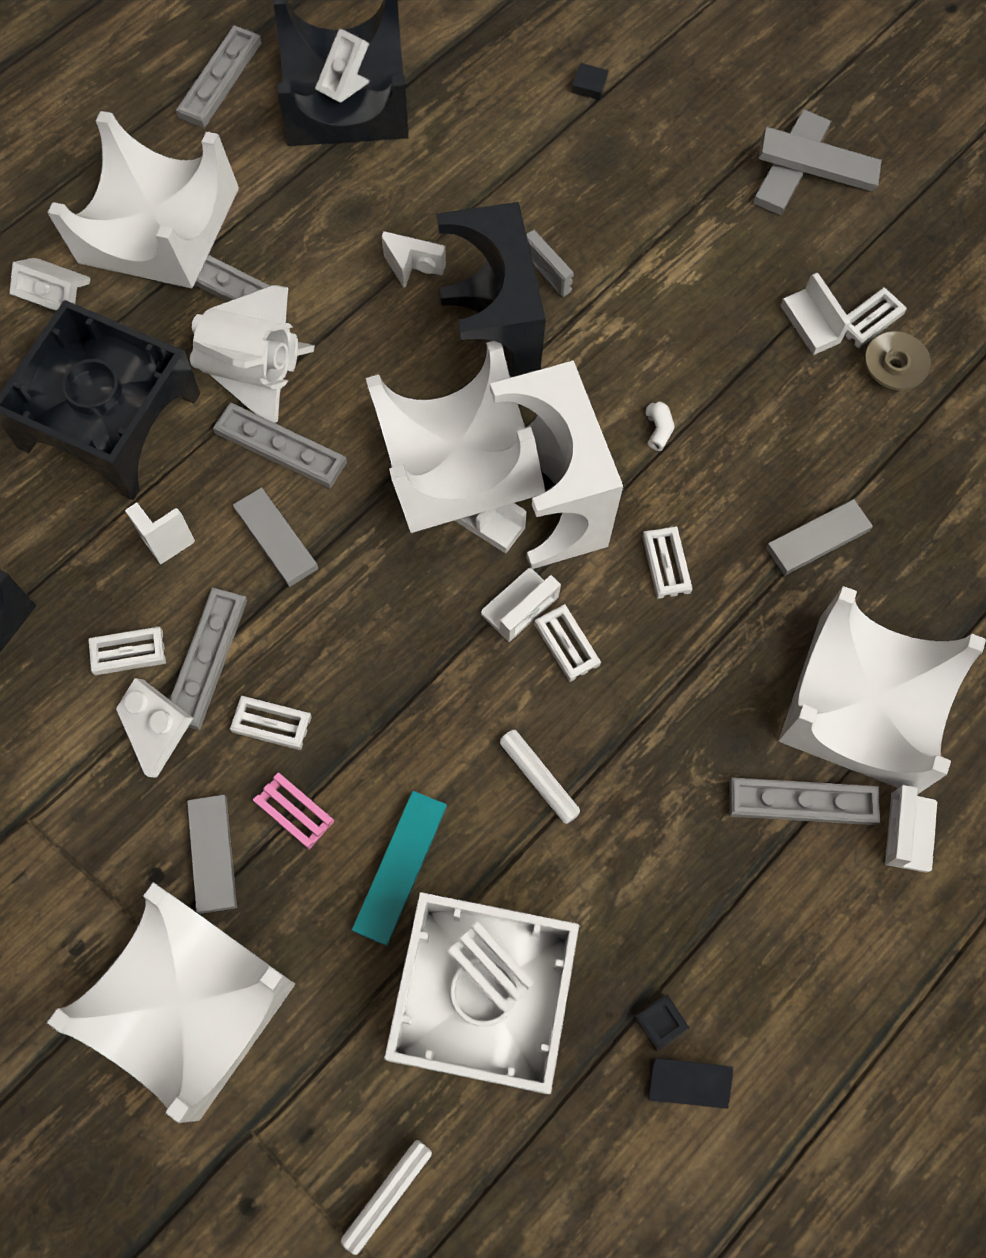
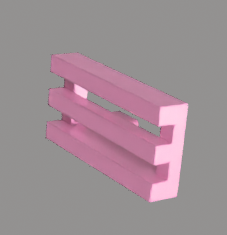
M278 772L273 777L274 780L270 784L268 783L263 788L264 791L257 795L253 801L310 850L334 823V820ZM282 786L322 821L321 825L318 827L282 796L277 789ZM270 797L274 798L311 830L313 834L309 838L305 836L266 801Z

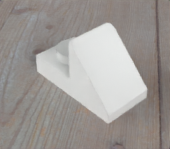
M339 28L315 89L342 102L367 85L369 80L358 75L357 72L369 43Z
M383 232L384 257L403 287L407 285L412 268L426 274L443 275L446 266L445 246Z

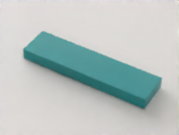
M412 791L352 928L354 933L388 947L447 809V804Z

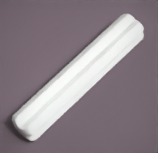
M516 730L507 732L500 739L501 746L565 824L571 822L579 815V807Z
M416 1140L413 1142L341 1238L342 1245L352 1254L356 1255L361 1251L431 1157V1150L421 1141Z

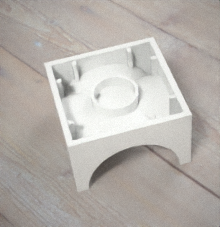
M100 111L96 123L101 135L103 163L97 191L90 204L78 214L72 213L64 204L53 202L47 212L77 263L193 288L239 189L219 135L210 132L205 133L201 141L203 156L194 160L172 159L144 147L119 125L112 113Z
M495 341L487 342L486 360L478 375L461 390L442 398L432 400L405 398L391 391L383 383L379 374L366 378L392 465V468H389L391 478L411 533L545 493L535 438L531 427L525 428L517 403H494L490 392V383L510 378L501 343Z
M574 361L490 383V392L494 403H517L531 409L538 415L528 427H531L535 438L542 472L556 484L547 492L532 498V506L536 517L555 513H562L551 536L539 547L527 552L526 558L530 568L535 569L608 547L623 484Z
M843 586L820 617L778 742L897 788L902 785L918 788V795L948 773L951 760L941 757V741L944 727L957 691L968 670L983 652L986 639L971 634L966 638L955 641H929L893 632L865 616L855 602L857 591Z
M153 883L144 894L146 907L141 922L119 958L86 994L69 1006L58 1008L47 1023L60 1033L67 1034L95 1049L135 1077L162 1101L167 1108L165 1113L178 1123L200 1121L295 986V983L179 899Z
M420 892L385 1060L537 1093L551 1094L579 924ZM477 921L534 982L505 1013L497 1007L447 952ZM476 935L472 940L513 985L518 988L521 985L520 981ZM464 946L460 952L506 1000L510 994L472 952Z

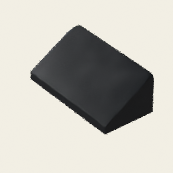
M652 1058L650 1059L648 1100L728 1109L733 1079V1066Z

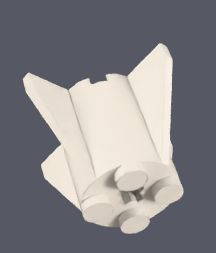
M273 285L207 310L203 315L197 314L192 321L194 339L193 351L190 355L192 367L200 369L203 373L210 374L256 415L273 423L278 422L280 388L284 387L289 381L283 379L287 371H294L298 355L314 352V345L298 342L297 335L290 333L289 328H292V325L286 323L288 287Z

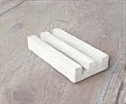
M884 287L847 315L850 319V325L845 336L849 340L853 338L856 341L854 345L859 349L900 318L907 308ZM883 299L887 301L855 327L852 325L855 320ZM891 308H895L892 312H890L887 316H885L883 319L877 322L866 332H864L863 334L861 333V331H863L866 327H868L870 324H872L874 321L880 318Z
M677 526L643 532L642 538L657 599L664 598L665 595H670V597L677 596L678 593L682 592L684 595L691 594L692 585ZM666 536H670L681 584H676L665 541ZM654 538L657 539L668 586L663 584L653 542Z
M565 604L534 621L535 627L569 682L575 680L579 675L588 673V670L600 666V659ZM557 617H562L588 659L585 663L556 619ZM547 622L550 623L551 627L555 631L556 635L563 644L567 653L576 665L574 669L572 668L571 664L567 660L563 651L561 650L555 638L546 625Z
M161 627L89 638L91 672L94 675L166 664V657L163 651L165 647L162 641L163 630ZM154 639V643L126 646L98 652V648ZM155 652V654H149V655H143V656H137V657H131V658H125V659H119V660H113V661H107V662H101V663H99V661H104V660H110V659H116V658H122V657H128V656H134V655H140V654Z
M241 695L230 730L232 733L301 750L303 746L302 741L306 736L307 726L312 716L304 711ZM248 707L300 722L296 726L246 713L245 709ZM241 721L254 723L257 725L281 730L296 735L295 738L280 735L277 733L242 725Z
M478 921L447 950L503 1013L534 984L533 980ZM476 935L520 981L521 985L518 988L513 985L472 940ZM464 946L472 952L510 994L506 1000L460 952Z

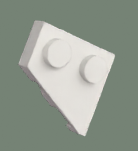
M134 678L116 710L144 774L148 777L157 778L193 718L145 680Z

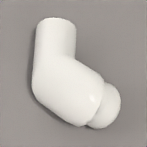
M663 402L649 404L646 408V416H649L648 419L654 421L656 426L648 441V445L655 451H662L675 425L669 407Z

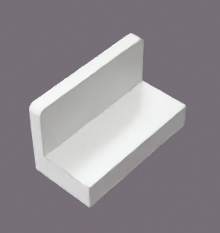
M30 258L13 262L9 294L57 311L64 300L75 304L77 287L89 285L90 277L38 258Z
M818 273L810 276L804 290L783 298L780 305L813 355L840 344L850 325V319Z
M138 503L125 510L140 537L160 564L195 542L181 512L177 508L154 523L151 522Z
M528 568L483 608L481 615L510 642L559 597L561 584L552 575L544 581L533 569Z
M902 785L891 793L885 865L928 873L932 870L937 801L917 796L918 788Z

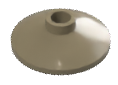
M892 331L880 334L870 342L865 352V365L871 377L879 384L894 390H907L918 386L925 380L931 368V358L927 348L920 340L904 332Z

